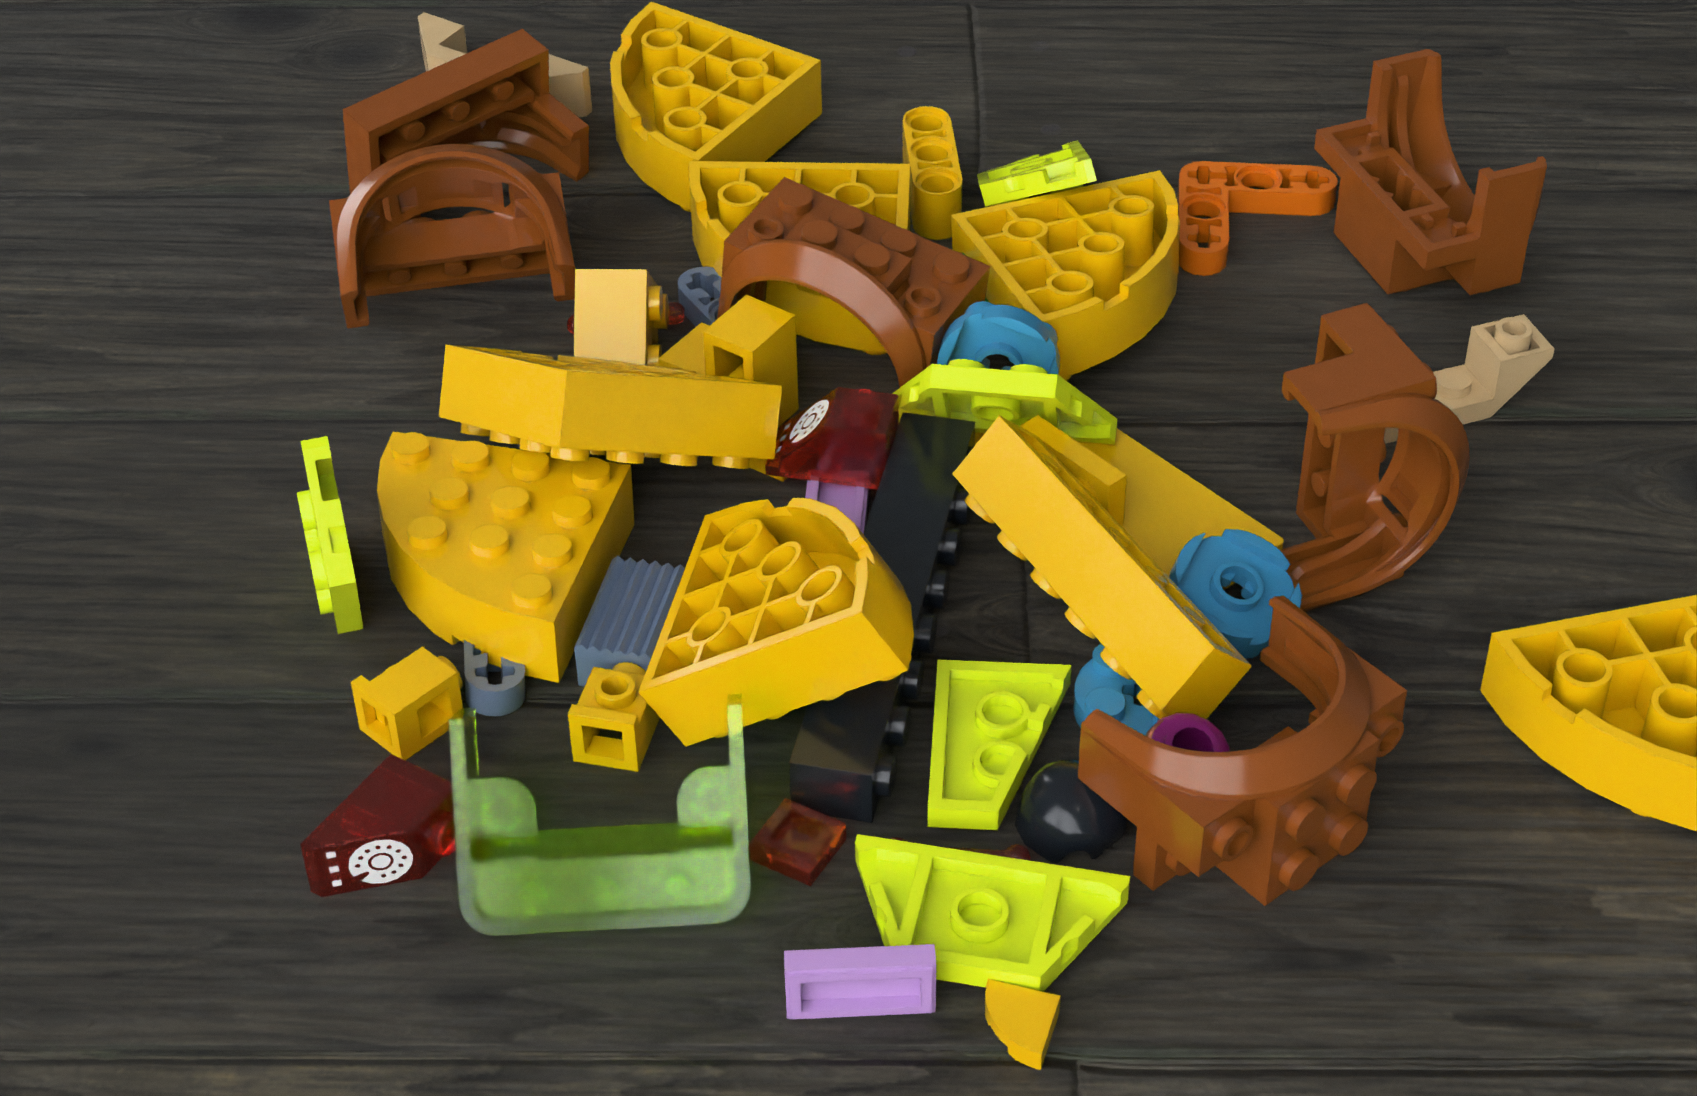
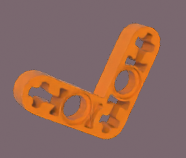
M1198 161L1186 164L1179 173L1177 195L1178 217L1180 220L1179 266L1188 273L1200 276L1217 274L1226 267L1229 249V213L1318 216L1329 213L1335 205L1338 184L1336 175L1326 168L1311 165ZM1252 187L1264 188V189H1259V190H1258V189H1252ZM1195 216H1205V217H1211V218H1209V219H1201V218H1195ZM1198 243H1208V248H1200Z

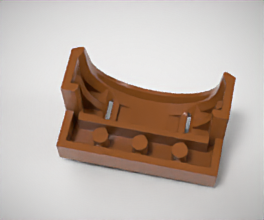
M524 29L515 31L342 109L350 195L368 174L383 163L409 151L443 144H470L496 149L504 153L527 156L547 164L576 182L589 172V125L549 93V50ZM388 197L382 200L385 219L391 221ZM419 214V215H417V216H415V217H412V218H410L409 220H407V221H405V222H403V223H407V222H409L410 220L415 219V218H420V217H421V214Z
M443 144L423 147L399 155L383 163L368 174L356 186L350 196L344 199L329 200L340 295L347 329L368 326L370 319L367 297L550 273L554 300L559 302L575 299V263L559 172L549 174L538 173L520 159L488 147L470 144ZM502 182L509 187L510 204L506 207L504 206ZM388 197L391 221L385 219L382 200ZM446 207H476L495 211L493 213L483 210L471 211L463 217L444 220L420 217L403 223L419 214Z
M784 177L724 241L717 319L746 294L765 302L767 280L785 281L807 287L840 304L857 317L875 335L895 367L900 388L931 364H937L941 341L950 324L955 319L964 315L966 309L973 303L985 301L990 266Z
M1363 303L1321 315L1315 364L1283 373L1281 391L1287 401L1296 399L1308 413L1296 514L1316 539L1280 549L1291 564L1286 572L1293 581L1294 589L1299 582L1302 594L1300 609L1304 612L1365 593L1386 582L1402 578L1404 571L1428 551L1446 527L1462 494L1469 469L1470 453L1466 431L1459 418L1445 404L1435 399L1437 383L1433 371L1400 339L1397 331L1391 325H1388L1368 303ZM1398 428L1395 451L1385 474L1379 482L1380 463L1385 461L1387 452L1384 441L1385 429ZM1381 495L1387 497L1399 512L1392 514L1384 504Z

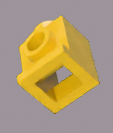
M423 646L398 663L388 667L371 681L362 675L351 681L360 730L401 762H404L465 720L460 692L463 682L457 668L446 657H436Z
M628 662L618 663L612 670L598 667L592 668L577 705L572 704L568 711L574 762L639 772L660 719L657 713L638 693L646 673L643 668ZM600 729L622 732V739L598 736Z

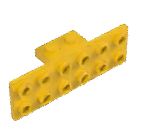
M1039 415L1020 425V427L1041 439L1168 577L1183 547L1192 538L1205 533L1203 537L1205 539L1210 536H1222L1225 529H1239L1262 537L1279 550L1283 549V538L1118 428L1114 445L1076 441ZM975 432V445L985 433ZM1231 581V583H1230L1229 586H1227V587H1223V586H1222V588L1225 590V589H1227L1228 587H1230L1231 585H1233L1235 582Z

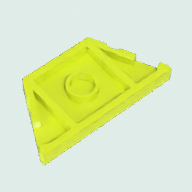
M1077 140L1062 145L1063 150L1039 156V154L1032 155L979 173L977 178L985 207L1027 199L1030 196L1047 192L1055 193L1083 187V184L1097 181L1091 158Z
M969 359L951 360L948 365L931 364L885 398L882 418L883 424L899 426L903 412L974 421L975 432L985 433L999 415L1018 426L1039 415L1076 441L1114 445L1117 431V418L1058 374H1047L1044 368L1029 364L1014 365L1010 370L987 369L982 363Z
M328 436L303 440L300 442L309 490L296 493L320 614L334 612L338 634L362 630L364 628L357 584L334 476Z
M857 834L855 840V861L884 946L935 944L936 980L986 988L988 979L1044 992L1128 903L1130 876L861 834Z

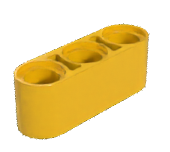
M916 107L907 111L903 116V164H910V213L912 225L915 232L924 238L933 240L948 239L952 237L951 215L962 213V174L951 118L947 112L937 107Z

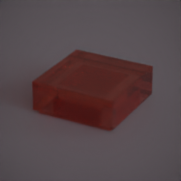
M785 798L749 843L750 860L811 887L846 841V823Z

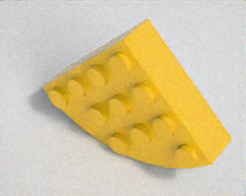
M650 2L630 20L621 34V45L617 51H613L610 61L616 140L626 162L644 183L688 212H691L689 161L765 162L822 114L820 59L654 2Z
M689 161L693 242L702 266L713 267L720 277H722L725 239L784 177L910 231V164ZM767 280L765 302L796 315L797 335L816 342L862 350L870 355L887 353L875 335L857 317L837 302L798 284Z
M1160 170L951 215L952 250L960 253L964 252L966 256L990 266L986 291L988 302L994 305H1008L1023 309L1035 315L1042 322L1050 324L1055 329L1058 337L1057 347L1060 354L1059 376L1066 381L1073 374L1080 373L1117 356L1144 338L1165 316L1176 295L1180 236L1178 202L1174 189Z
M446 344L439 417L460 422V433L490 437V441L498 443L519 444L520 449L551 453L550 457L557 459L589 461V455L592 454L606 455V460L621 463L643 464L644 457L660 458V462L665 464L697 466L698 456H713L712 465L748 469L750 458L774 459L782 385L730 376L717 377L696 374V371L567 355H558L557 360H554L552 356L522 353V351Z
M392 432L380 459L377 495L391 580L408 609L435 635L451 645H455L459 641L464 643L465 640L473 644L475 649L480 650L481 654L487 653L488 663L501 668V657L509 661L524 664L525 676L560 683L613 558L617 555L620 556L635 525L631 465L608 462L596 457H589V461L563 460L550 457L551 453L486 445L479 441L450 440L429 437L416 432Z
M792 498L787 506L775 508L768 499L741 503L705 515L638 693L685 747L713 737L722 738L736 729L765 719H778L789 711L821 700L830 701L836 699L847 691L876 681H889L908 671L914 639L911 603L900 580L857 525L834 506L811 498Z
M1697 595L1493 632L1491 634L1480 691L1504 724L1542 760L1584 788L1630 809L1637 815L1652 817L1697 831Z

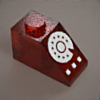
M835 388L779 427L774 459L767 460L765 465L766 475L878 490L899 426V395L874 392L869 389Z
M390 754L300 844L310 891L320 897L423 878L442 857H447L455 851L463 835L466 833L458 785Z

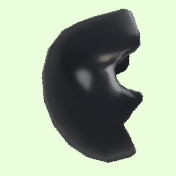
M1059 760L1041 767L1026 785L1017 809L1015 827L1024 844L1046 860L1054 863L1060 862L1066 855L1075 851H1085L1090 855L1091 859H1097L1104 849H1108L1123 837L1127 827L1128 819L1078 779L1079 760Z

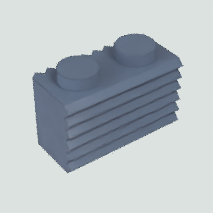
M618 555L612 559L574 647L579 686L585 687L593 667L612 670L616 664L628 662L640 666L645 671L647 670L685 567L680 564L674 568L669 563L661 566L657 561L648 564L644 559L636 562L631 557L624 561Z

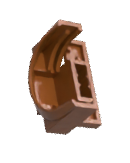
M1424 49L1373 61L1366 118L1316 130L1314 149L1341 178L1334 234L1387 294L1404 292L1412 288L1448 279H1455L1469 295L1485 293L1520 283L1529 235L1540 208L1547 170L1546 159L1540 156L1537 157L1536 162L1493 171L1490 167L1479 169L1474 195L1457 164L1446 130L1442 104L1441 55L1430 49Z
M1275 596L1269 600V605L1273 607L1268 647L1261 651L1260 661L1295 686L1312 702L1316 709L1309 714V726L1298 733L1288 726L1254 749L1231 752H1203L1173 747L1153 740L1103 711L1096 709L1081 723L1078 779L1137 826L1133 875L1152 891L1176 875L1184 876L1193 872L1196 876L1200 877L1216 866L1266 906L1287 890L1296 891L1305 886L1317 869L1338 854L1346 856L1352 853L1364 840L1369 827L1366 819L1371 791L1377 780V774L1375 773L1377 757H1383L1391 752L1403 735L1404 724L1402 718L1407 690L1349 649L1342 641L1285 596Z

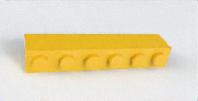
M999 415L952 473L969 493L964 500L968 507L987 522L997 524L1001 529V532L997 535L998 541L1013 555L1021 560H1028L1035 569L1030 573L1033 581L1049 595L1056 599L1062 598L1069 606L1064 613L1068 621L1086 636L1092 639L1097 638L1105 647L1100 653L1103 661L1122 677L1128 680L1133 679L1138 684L1141 690L1136 695L1137 699L1157 718L1162 719L1175 713H1193L1207 719L1252 667L1035 434Z

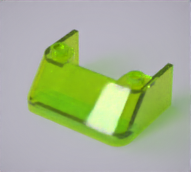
M728 694L727 699L730 764L703 766L695 769L685 777L677 795L678 823L538 830L537 804L532 792L524 783L507 776L479 777L475 707L461 708L449 719L458 899L460 911L465 921L480 933L499 936L718 924L735 918L745 908L751 891L742 694Z

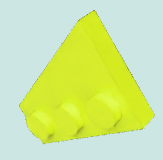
M937 660L927 827L999 829L1071 684L1072 665Z

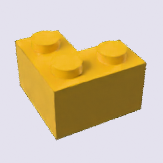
M575 269L574 356L659 366L658 358L662 356L661 345H657L658 329H667L669 318L668 295L663 294L662 286L656 284L647 269Z
M747 294L710 326L701 322L658 358L660 367L696 371V374L717 377L730 376L782 385L778 427L799 409L796 315Z

